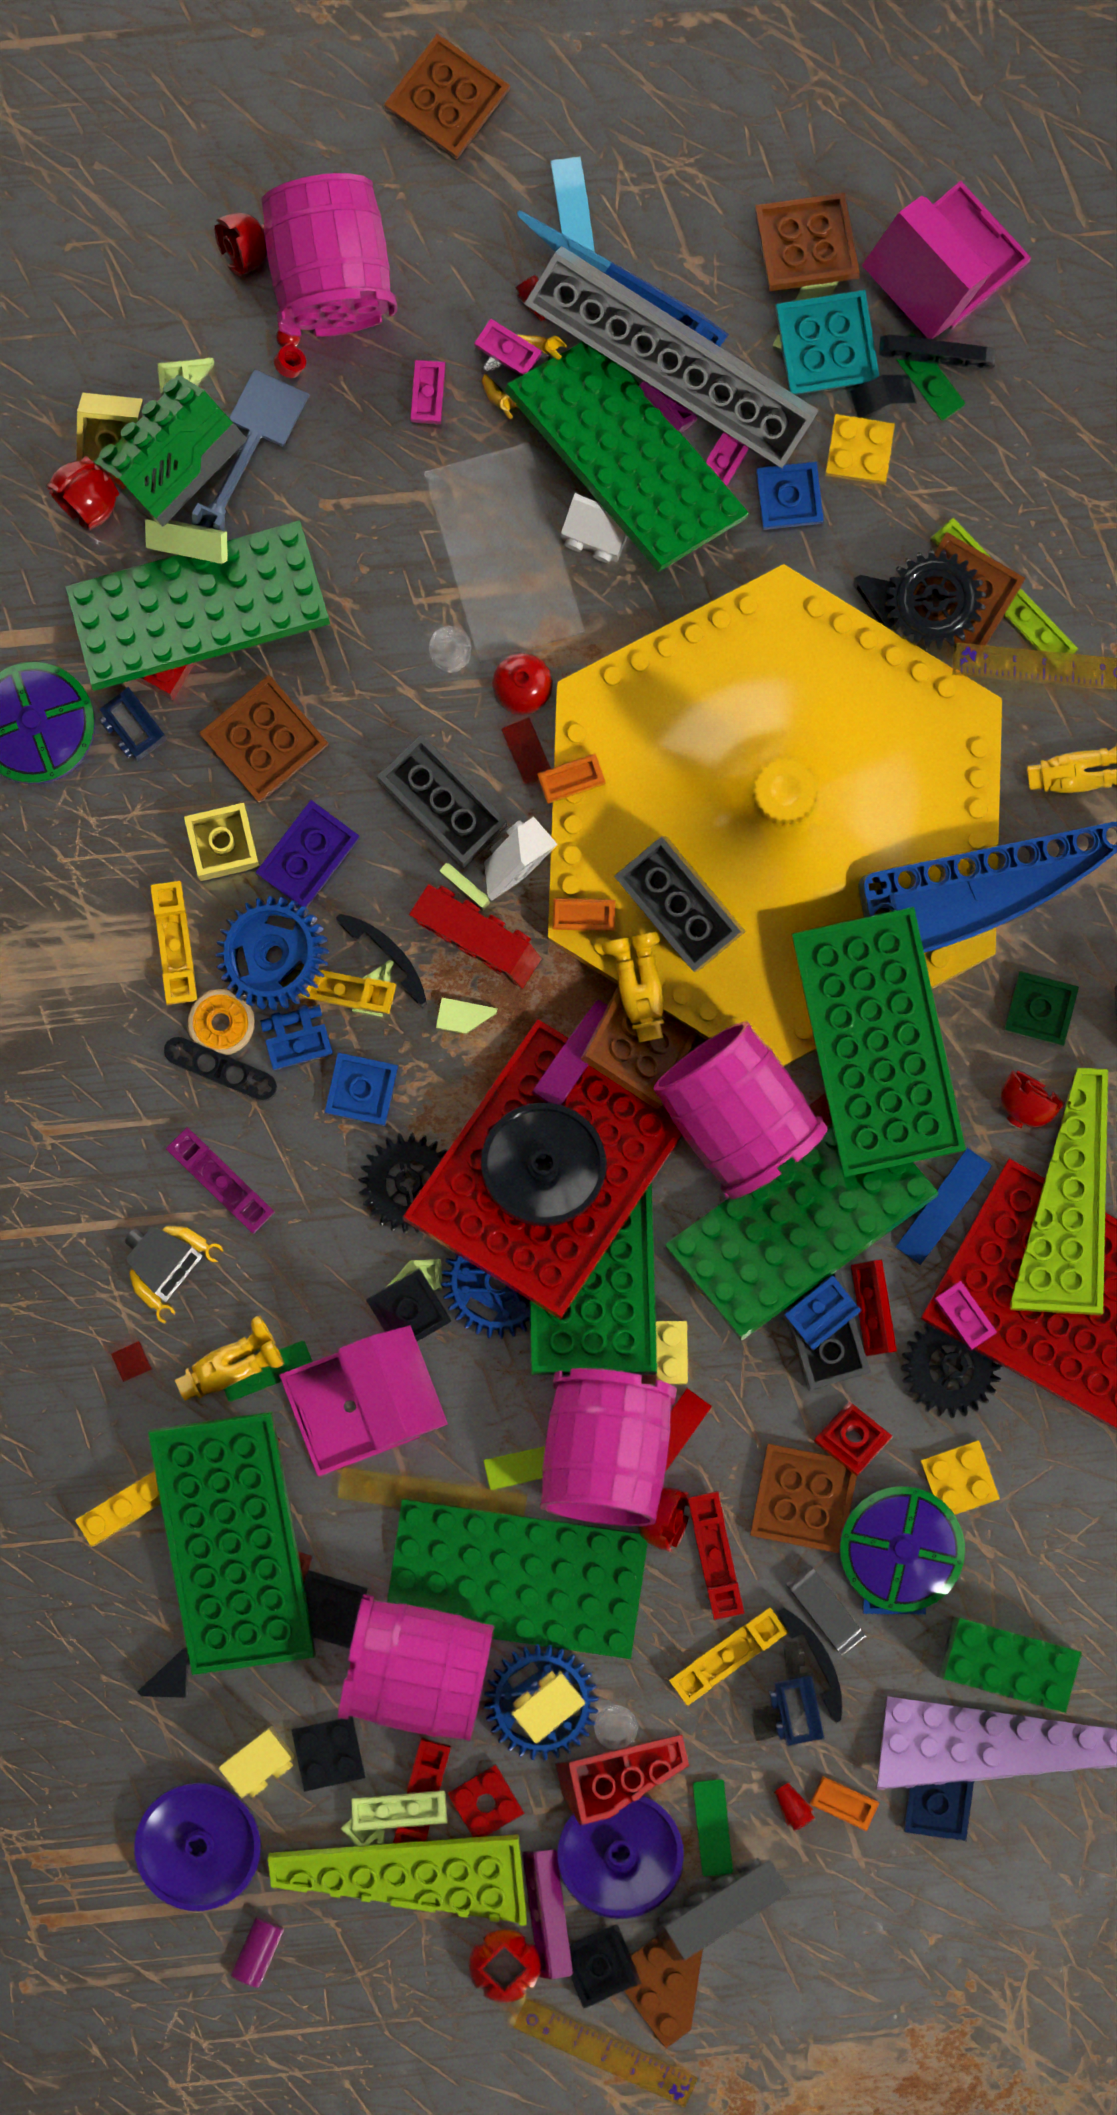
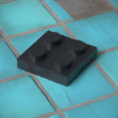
M420 1267L366 1299L385 1332L411 1325L417 1342L452 1321Z
M308 1570L304 1589L313 1638L350 1648L363 1594H367L368 1588Z
M350 1716L348 1720L341 1718L291 1730L304 1792L366 1778L353 1716Z
M618 1924L569 1945L573 1971L570 1977L583 2009L642 1984Z

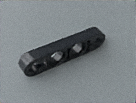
M884 335L880 337L879 354L883 357L980 370L991 369L995 366L996 350L991 347L901 335Z
M173 1037L165 1044V1057L175 1066L259 1101H269L277 1092L275 1079L266 1072L182 1037ZM179 1043L184 1044V1051L190 1054L193 1053V1048L198 1049L193 1057L192 1066L186 1065L189 1062V1058L184 1056L173 1059L174 1054L170 1051V1048L172 1046L177 1047ZM211 1055L214 1057L215 1067L211 1071L204 1072L199 1069L198 1060L201 1056ZM234 1066L241 1068L244 1073L243 1079L236 1084L230 1083L226 1079L228 1069ZM249 1072L255 1073L252 1079L259 1083H262L264 1079H268V1085L272 1088L271 1091H265L263 1095H259L258 1088L249 1084V1090L243 1089L248 1082Z

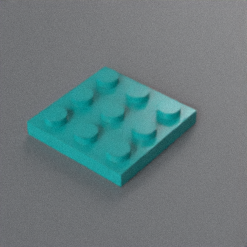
M866 290L775 305L788 389L791 393L798 395L860 385L880 376Z

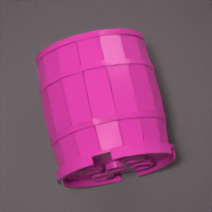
M349 173L314 175L283 183L269 190L261 198L265 228L264 238L273 291L279 307V311L276 313L279 331L291 336H301V330H314L315 337H328L374 327L382 323L381 315L388 311L390 316L397 313L396 296L390 291V267L386 241L372 180L362 175Z
M748 1021L730 1026L706 1040L674 1064L654 1085V1092L661 1099L673 1123L703 1162V1165L721 1183L722 1193L727 1197L729 1196L730 1199H737L772 1181L781 1174L777 1168L790 1157H793L798 1162L822 1140L828 1131L821 1116L815 1117L802 1091H800L786 1068L773 1053V1050L753 1030Z
M577 1368L571 1369L570 1377H562L563 1371L555 1372L553 1388L556 1389L549 1415L542 1471L543 1485L540 1508L558 1516L592 1523L620 1526L656 1524L658 1504L664 1486L671 1432L670 1410L671 1405L675 1404L677 1388L660 1380H656L655 1387L642 1384V1375L612 1370Z
M363 1594L349 1655V1671L347 1679H344L337 1717L348 1720L349 1716H354L380 1726L383 1725L435 1737L442 1736L470 1741L494 1625H487L457 1614L403 1603L374 1601L375 1596Z

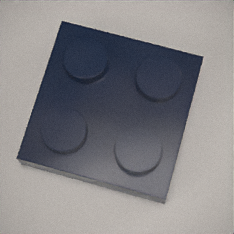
M974 1781L948 1782L941 1785H917L909 1788L903 1832L967 1841Z

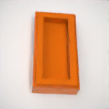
M596 753L537 773L548 804L606 784Z
M554 898L553 930L615 931L616 900Z
M822 1776L809 1804L867 1831L879 1802Z

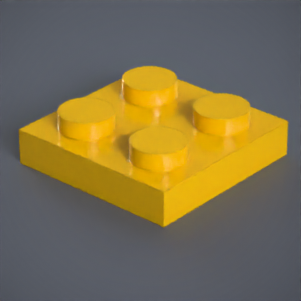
M835 414L825 476L885 485L895 423Z
M979 1440L920 1460L931 1494L942 1500L952 1510L954 1515L1000 1499Z

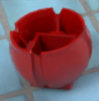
M87 456L81 461H74L61 466L53 473L49 483L46 485V489L51 490L49 494L73 520L79 518V526L88 532L109 519L115 507L116 497L119 495L111 477Z
M495 1930L483 1936L482 1944H476L473 1947L469 1959L470 1978L476 1989H483V1996L487 1999L500 2003L515 2002L526 1996L527 1988H534L540 1974L539 1954L533 1943H526V1936L514 1930ZM503 1947L525 1967L506 1988L484 1968Z

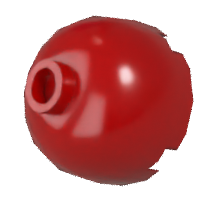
M232 213L218 218L216 221L219 224L214 225L215 238L221 255L223 256L227 252L233 264L227 265L229 269L237 276L245 275L257 269L267 257L264 224H260L256 218L245 213Z
M518 653L510 655L500 662L494 672L492 688L495 699L512 714L528 715L536 713L551 697L553 679L550 669L543 660L533 654Z
M1012 1070L1001 1088L1000 1099L1004 1110L1008 1113L1006 1118L1010 1123L1019 1128H1022L1023 1125L1032 1128L1044 1126L1054 1119L1064 1104L1056 1093L1053 1092L1051 1096L1048 1095L1047 1091L1044 1090L1046 1085L1022 1071L1015 1073Z
M665 1487L662 1489L657 1509L656 1524L638 1526L641 1536L650 1545L668 1552H672L670 1546L677 1547L689 1520V1516H683L685 1506L689 1507L687 1498L690 1497L689 1493L676 1488Z

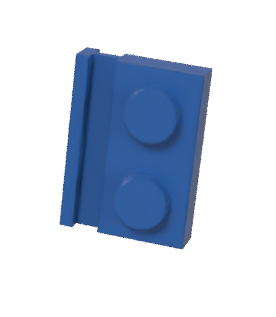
M831 1276L784 1316L810 1348L814 1350L862 1310L855 1304L836 1278Z

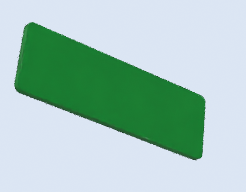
M914 333L908 335L909 337H916ZM896 359L940 420H945L965 405V401L937 364Z
M299 1341L279 1349L284 1361L282 1366L278 1368L263 1367L261 1372L225 1388L224 1392L227 1400L231 1402L282 1382L280 1374L313 1362L305 1341Z
M724 1780L696 1781L693 1783L702 1875L732 1874L733 1864Z

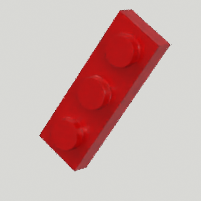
M882 1259L852 1264L857 1306L862 1310L859 1312L865 1355L874 1356L897 1352Z

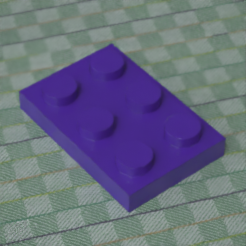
M310 800L255 873L287 898L296 901L299 907L304 906L307 908L360 839V836L314 801Z

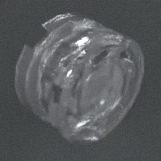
M455 626L440 628L434 632L430 639L429 653L431 661L437 668L445 672L461 670L471 659L472 645L469 636L464 630Z
M610 1705L598 1713L595 1719L594 1731L597 1739L603 1746L619 1750L626 1748L634 1741L637 1736L638 1724L636 1717L628 1708L622 1705Z

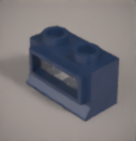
M129 687L99 709L103 715L99 721L109 734L113 731L116 732L121 739L117 744L127 758L133 755L137 761H140L167 741L165 734Z
M807 1675L773 1682L774 1690H770L769 1695L772 1708L779 1709L781 1721L775 1722L779 1741L785 1739L786 1745L790 1746L825 1739L812 1676Z

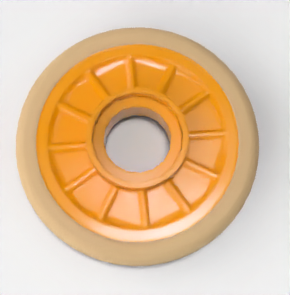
M214 989L199 996L197 1001H194L187 1017V1029L192 1041L225 1056L242 1049L250 1040L255 1024L252 1008L246 1004V999H237L235 996L237 992H231L228 989ZM218 1014H225L230 1021L227 1029L223 1031H218L212 1026V1020Z

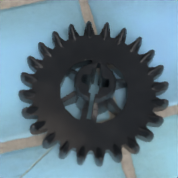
M930 549L928 558L925 559L918 552L916 563L910 558H906L907 569L900 566L896 567V571L901 576L900 578H889V581L896 588H888L885 591L886 594L894 597L885 602L886 607L895 608L888 614V619H899L894 625V630L904 627L903 639L913 634L914 646L921 639H924L926 650L929 649L932 641H935L938 650L942 649L943 640H946L950 647H953L954 636H957L961 641H965L963 630L974 633L975 628L971 621L981 622L982 620L975 611L985 610V605L977 602V600L985 598L986 593L976 591L977 588L983 585V581L972 579L977 574V570L966 571L969 561L965 560L958 564V554L956 553L950 559H947L945 550H942L940 556L936 557L934 551ZM933 577L943 578L940 585L928 586L925 580ZM945 582H950L956 591L948 592L944 587ZM922 583L925 589L923 594L913 595L916 587ZM932 594H937L938 599H943L938 607H933L932 602H927L931 600ZM958 603L954 613L949 615L946 611L948 604ZM915 607H922L927 613L925 618L919 615ZM943 614L946 619L940 621L928 620L930 615L938 616Z
M413 1132L410 1134L408 1142H405L399 1133L396 1144L386 1137V1149L376 1144L375 1149L378 1156L366 1155L372 1163L371 1166L361 1165V1169L368 1176L358 1178L360 1183L367 1185L366 1188L359 1191V1194L369 1196L363 1203V1206H374L370 1217L381 1214L380 1226L391 1221V1231L393 1232L401 1224L404 1234H407L410 1224L403 1220V1216L412 1204L409 1191H407L405 1186H400V1183L405 1181L404 1176H406L404 1164H407V1171L411 1179H417V1183L413 1184V1190H411L414 1201L423 1188L421 1175L428 1170L431 1176L448 1151L444 1149L437 1153L438 1141H434L430 1146H427L426 1135H423L419 1143L416 1142ZM410 1161L422 1164L424 1168L417 1172L411 1168ZM396 1164H400L401 1170L397 1175H389V1171ZM387 1178L395 1180V1187L397 1189L391 1197L386 1189ZM400 1194L406 1197L408 1206L396 1203L393 1199ZM414 1227L416 1233H420V1230Z
M925 1323V1335L916 1330L914 1336L918 1342L907 1341V1346L912 1352L902 1353V1357L908 1360L909 1363L902 1365L900 1368L910 1374L903 1378L902 1381L913 1384L907 1391L908 1394L916 1392L919 1394L915 1401L916 1404L924 1400L927 1401L926 1412H929L934 1406L937 1407L938 1417L943 1415L945 1409L948 1410L950 1418L955 1417L957 1409L962 1416L966 1417L968 1415L967 1406L973 1411L978 1412L977 1400L988 1404L989 1399L986 1397L985 1392L990 1394L997 1392L990 1383L1001 1381V1378L994 1375L993 1371L1000 1370L1003 1366L993 1363V1360L974 1349L969 1351L965 1344L937 1328L933 1329L930 1324ZM955 1345L956 1348L953 1352L946 1353L942 1346ZM938 1349L942 1357L937 1362V1365H929L932 1354ZM966 1352L969 1354L973 1365H968L964 1357ZM957 1358L955 1367L959 1371H955L947 1376L949 1374V1366L946 1363ZM929 1369H937L939 1378L936 1383L932 1379ZM967 1369H973L971 1380L965 1386L962 1377L966 1374ZM957 1381L960 1389L957 1390L946 1389L949 1382Z

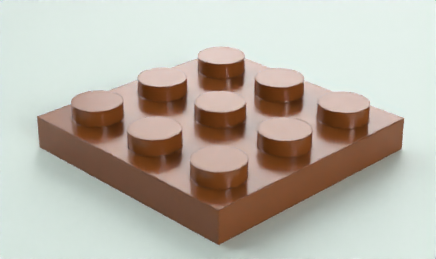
M437 33L386 100L384 108L452 157L458 159L510 90V84Z
M845 192L755 205L769 291L859 279L860 271Z
M946 532L935 551V556L939 557L942 550L946 551L947 559H950L955 553L958 554L957 563L960 564L968 560L969 563L966 571L976 569L977 574L972 579L983 581V585L976 589V591L986 593L985 598L977 600V602L985 605V610L975 611L982 618L981 622L971 621L975 628L974 633L963 630L965 641H961L957 636H954L955 645L966 650V647H970V651L975 650L977 652L975 656L979 658L1026 578ZM933 577L926 579L925 582L928 586L940 585L943 578ZM945 582L944 587L948 592L956 591L950 582ZM922 583L916 587L913 595L923 594L925 589ZM932 594L931 600L927 602H932L933 607H938L943 599H938L937 594ZM958 603L948 604L946 611L949 615L954 613ZM915 607L919 615L925 618L927 613L922 607ZM943 614L938 616L930 615L928 618L931 621L946 619Z
M267 675L199 733L259 804L329 745L270 675Z
M617 987L580 1060L655 1109H658L663 1103L654 1092V1085L674 1064L688 1054L698 1033L663 1011L662 1019L664 1023L661 1024L663 1038L639 1042L637 1030L632 1029L633 1024L625 1012L620 990Z
M767 1444L750 1536L839 1553L841 1532L850 1514L857 1476L832 1456Z

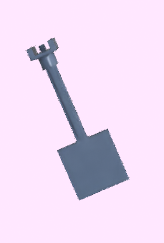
M254 369L229 417L236 426L249 432L246 437L247 440L243 443L213 503H209L208 507L199 503L196 504L192 512L193 525L225 531V507L259 440L264 438L284 447L309 398L308 393Z

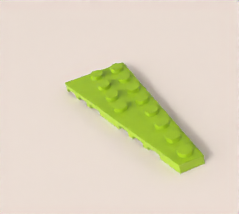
M1077 1068L1075 1070L1011 1298L1010 1310L1089 1315L1103 1314L1108 1069Z
M519 1834L274 1852L268 1854L270 1883L273 1888L305 1893L309 1890L328 1893L330 1897L360 1898L363 1902L370 1903L371 1900L391 1903L390 1906L433 1913H435V1910L457 1913L459 1917L468 1918L470 1915L489 1918L491 1922L502 1920L519 1923V1926H527Z

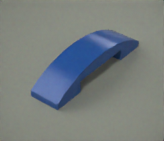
M967 1147L937 1189L938 1196L923 1208L895 1247L921 1265L970 1199L992 1165Z

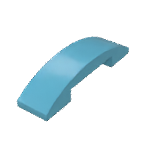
M581 157L551 160L561 234L595 252Z

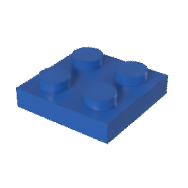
M817 462L784 465L783 468L779 466L756 468L763 530L823 524L824 518Z
M338 1053L325 1114L386 1126L399 1066Z

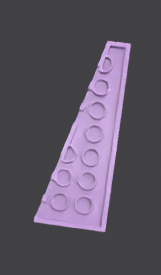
M887 1696L876 1789L911 1788L917 1785H941L948 1782H971L1011 1778L1018 1775H1041L1048 1772H1071L1078 1769L1117 1767V1730Z

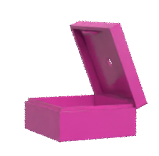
M959 181L934 204L922 195L901 210L861 266L928 339L933 340L948 327L952 330L1025 267L1030 262L1031 257L965 184Z
M411 1325L368 1336L339 1348V1352L280 1374L318 1477L420 1438V1435L448 1425ZM348 1400H352L356 1404V1409L351 1413L346 1412L344 1409V1404Z

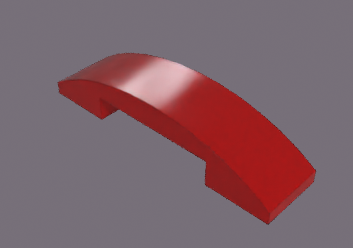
M688 1388L670 1411L671 1432L665 1472L712 1407Z
M714 1491L687 1497L713 1618L717 1620L745 1614L724 1523L719 1492Z
M421 1738L406 1794L440 1791L451 1750L450 1745ZM430 1825L398 1827L393 1844L426 1841Z

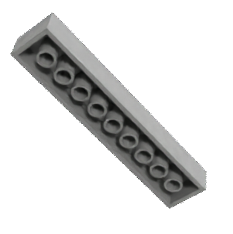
M563 246L554 253L524 303L781 468L784 467L819 411Z

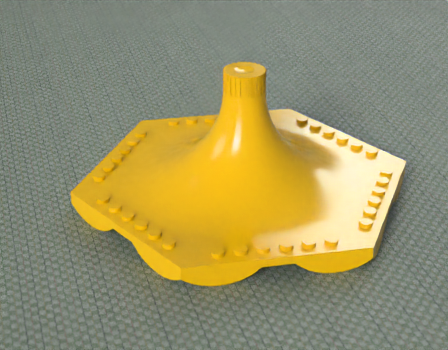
M785 564L557 682L554 768L596 753L606 784L553 802L551 837L558 845L551 851L548 940L581 963L619 985L618 971H616L615 963L618 962L613 955L604 953L602 942L629 937L631 960L634 962L637 982L641 984L640 970L636 960L638 957L633 945L632 936L658 931L660 940L653 946L652 956L655 955V965L661 981L664 1002L663 1011L706 1040L730 1026L748 1021L765 1044L773 1050V1053L784 1067L815 1052L816 1046L791 933L863 918L864 914L858 884L860 879L867 874L998 846L1002 698L918 646H914L910 641L903 639L902 636ZM661 836L668 837L746 931L697 972L692 971L614 877ZM991 853L988 856V865L994 870L998 868V856ZM961 859L958 863L959 872L964 876H967L970 872V864L964 859ZM934 865L928 870L929 879L933 882L940 880L941 872ZM906 872L899 874V885L905 889L910 886L911 878ZM873 881V883L869 884L870 891L875 890L877 895L876 890H880L881 885ZM554 898L616 900L615 931L553 930ZM879 908L875 912V915L886 913V911ZM996 927L949 946L925 952L931 988L934 989L993 957L996 954Z

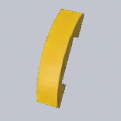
M181 881L150 885L158 932L166 1005L197 1001L192 949Z
M299 964L280 984L285 987L293 982L301 973L304 965ZM319 970L325 977L315 976L313 979L317 983L318 988L310 985L306 988L310 997H306L301 993L298 994V997L322 1003L389 1014L397 984L367 977L364 979Z
M769 1607L697 1658L669 1681L688 1706L789 1632L772 1608Z

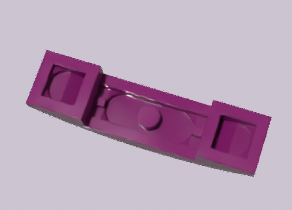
M599 999L594 1003L532 1091L533 1095L545 1103L562 1105L588 1067V1064L580 1059L608 1005Z
M188 1127L166 1148L178 1162L253 1234L275 1213Z

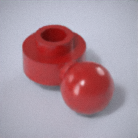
M278 330L276 340L282 348L274 357V366L281 375L295 378L300 375L306 366L304 353L296 347L299 344L300 336L287 335Z

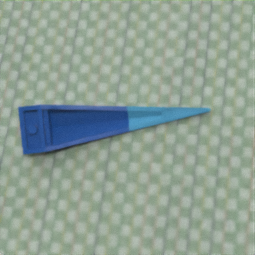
M517 211L518 217L555 252L563 246L719 347L729 335L699 311L523 211Z

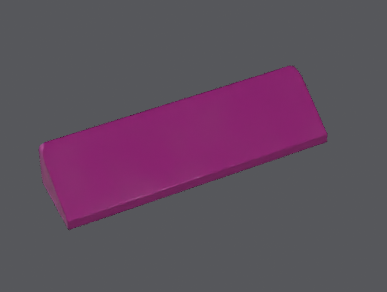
M554 1849L525 1851L522 1856L534 1946L540 1959L539 1978L556 1979L571 1976L573 1971L557 1851Z

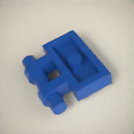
M307 1004L302 1005L296 1011L285 1014L277 1012L271 1014L270 1018L260 1020L263 1032L275 1029L277 1037L265 1040L274 1071L333 1055L325 1024L312 1026L311 1019L323 1016L319 1004L307 1007ZM302 1022L303 1030L286 1034L284 1026Z

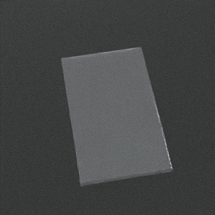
M530 443L424 472L479 662H485L585 633Z

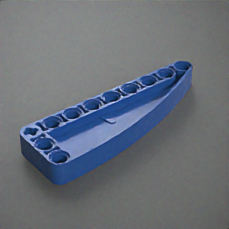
M1109 822L867 874L860 879L858 884L864 917L875 915L879 908L890 912L914 907L924 953L974 937L1021 916L1052 899L1116 854L1117 842L1114 845L1109 843L1106 833L1109 828L1117 832V822ZM1080 834L1088 839V848L1085 851L1077 846V838ZM1051 840L1056 842L1059 847V853L1056 857L1051 856L1047 851V845ZM1020 847L1026 848L1029 852L1030 858L1026 864L1022 863L1017 857ZM991 853L996 854L1000 859V865L996 870L988 865V856ZM961 859L966 860L970 864V872L967 876L962 875L958 870V863ZM932 865L936 866L941 872L938 882H933L929 879L928 870ZM901 872H906L911 878V884L907 889L899 885L898 877ZM873 881L881 885V889L876 890L877 895L875 890L870 891L869 884L873 883Z

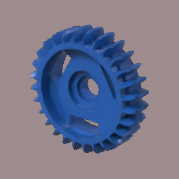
M268 896L266 905L263 900L256 898V908L249 903H245L246 913L235 910L238 919L236 921L226 919L227 923L231 926L230 930H220L226 936V940L216 942L224 948V951L215 954L216 957L224 960V962L216 967L220 971H227L221 976V979L227 983L231 982L227 989L231 992L237 991L235 995L237 999L244 1000L246 998V1004L254 1006L257 1002V1007L265 1010L267 1003L270 1009L277 1010L278 1002L286 1009L289 1008L288 999H291L296 1004H300L298 994L301 993L306 997H310L306 989L309 985L318 988L317 983L313 979L315 976L325 977L318 969L319 966H328V962L321 959V955L329 954L330 952L328 949L320 947L328 939L323 935H318L324 928L320 924L314 925L317 917L313 914L307 916L309 909L304 906L298 909L299 904L296 901L291 900L288 904L287 899L284 897H280L276 903L275 898ZM282 916L293 919L296 922L293 930L266 924L268 917ZM274 946L280 947L282 950L281 959L276 963H270L267 959L268 950ZM243 947L249 975L243 977L237 962L238 948ZM302 962L304 967L298 977L289 985L283 987L280 983Z
M454 1253L457 1256L455 1260L446 1258L445 1262L452 1266L451 1270H443L442 1274L450 1277V1281L441 1283V1286L451 1290V1292H448L443 1297L444 1299L454 1300V1303L448 1307L449 1311L457 1308L460 1311L455 1317L456 1321L465 1317L467 1319L464 1326L465 1329H468L472 1324L477 1325L476 1335H479L483 1328L487 1329V1338H491L493 1330L498 1331L500 1339L504 1337V1330H509L512 1337H515V1328L518 1326L524 1332H527L525 1322L528 1320L530 1322L529 1299L508 1286L502 1290H494L489 1284L491 1275L475 1265H471L469 1261ZM471 1297L497 1312L493 1322L466 1307Z
M536 1644L535 1653L530 1654V1651L525 1646L523 1647L524 1656L519 1657L513 1651L512 1657L514 1661L512 1663L505 1659L501 1660L505 1667L504 1671L496 1668L493 1670L499 1677L497 1681L488 1679L487 1683L494 1687V1691H486L484 1693L485 1696L492 1698V1702L485 1704L484 1708L493 1709V1714L487 1716L486 1721H496L497 1724L493 1726L491 1732L494 1733L501 1730L503 1734L498 1739V1742L501 1743L508 1739L510 1741L508 1751L514 1749L515 1746L520 1747L519 1757H522L526 1750L530 1751L531 1760L535 1759L537 1752H542L543 1760L547 1761L548 1752L553 1751L554 1756L558 1759L560 1748H563L570 1754L569 1743L573 1742L580 1746L581 1742L577 1736L581 1734L588 1737L590 1734L584 1728L585 1725H595V1722L588 1717L589 1714L598 1713V1709L590 1707L591 1702L598 1701L599 1697L590 1695L589 1691L594 1690L597 1686L596 1684L587 1685L586 1680L592 1676L591 1672L582 1675L580 1671L585 1664L581 1662L574 1666L572 1664L575 1658L574 1654L570 1655L567 1660L564 1659L563 1648L557 1652V1655L552 1654V1645L547 1647L546 1653H541L539 1644ZM531 1662H534L539 1671L512 1688L507 1679ZM551 1671L555 1675L561 1671L571 1684H578L579 1694L585 1700V1704L580 1707V1716H569L537 1744L511 1731L514 1722L517 1721L512 1715V1711L516 1708L513 1702L526 1691L532 1695L540 1689L538 1682Z

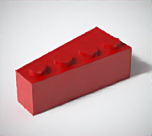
M428 884L409 913V916L415 923L449 944L452 941L455 942V946L471 958L476 959L477 956L482 958L480 961L495 973L501 975L504 971L512 979L513 984L523 989L542 959L529 943L531 938L515 929L514 933L504 928L506 924L491 914L488 918L479 914L481 909L470 901L464 900L462 904L455 900V894L446 887L440 885L437 889Z

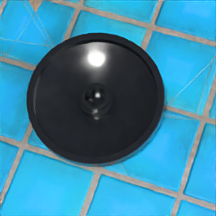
M533 1103L510 1111L493 1126L483 1146L481 1174L490 1198L508 1216L529 1225L554 1226L566 1223L580 1216L596 1200L603 1186L606 1174V1154L599 1134L582 1115L570 1108L554 1103Z

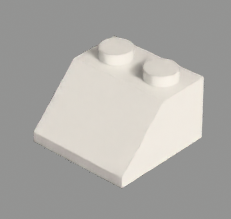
M575 493L561 532V540L565 542L564 545L577 552H581L582 549L592 552L595 559L605 563H609L610 560L617 562L628 536L599 502Z
M534 817L525 823H522L521 820L517 821L506 831L509 837L506 840L501 838L490 848L492 854L484 862L487 894L491 901L524 880L558 845Z

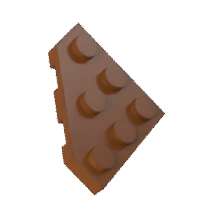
M656 1935L630 1955L642 1984L624 1992L666 2049L691 2030L703 1949L686 1960H672Z

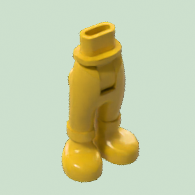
M1117 743L1110 750L1100 748V750L1070 752L1055 756L1047 761L1040 760V765L1027 766L1030 790L1043 789L1044 792L1050 790L1060 793H1076L1102 787L1109 788L1112 787V784L1117 785V769L1094 772L1084 771L1087 768L1117 764Z
M658 931L632 936L633 945L638 957L636 960L640 970L641 984L637 982L634 962L631 960L629 937L602 942L604 953L613 955L618 962L615 963L616 971H618L619 990L623 1007L633 1024L632 1029L637 1030L639 1042L663 1038L661 1024L664 1023L662 1019L664 1007L663 992L655 965V955L652 956L653 946L660 940Z
M260 1315L251 1320L252 1333L248 1338L243 1337L238 1342L210 1352L191 1366L192 1371L189 1368L186 1369V1374L175 1380L184 1401L196 1395L201 1398L205 1394L222 1391L253 1374L261 1372L263 1367L278 1368L284 1364L281 1353ZM261 1349V1351H260L258 1354L254 1355V1354H255V1353H254L255 1351H258V1350ZM247 1357V1359H244V1360H242V1361H240V1362H238V1363H236V1364H233V1363H235V1362H237V1361H239V1360H241V1359Z

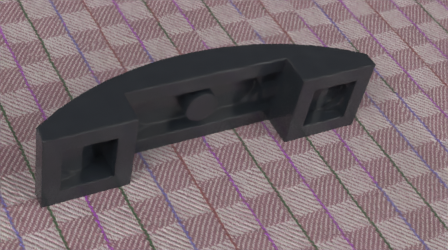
M339 914L336 917L337 923L357 943L365 936H368L407 975L400 985L423 1009L427 1005L424 989L415 968L404 952L388 936L374 926L355 917Z
M783 1607L777 1609L776 1611L789 1632L790 1638L793 1639L803 1634L830 1686L829 1689L821 1692L820 1696L835 1723L841 1721V1688L828 1652L816 1634L800 1618Z

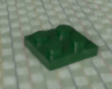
M1019 971L1003 1031L1063 1047L1079 986Z

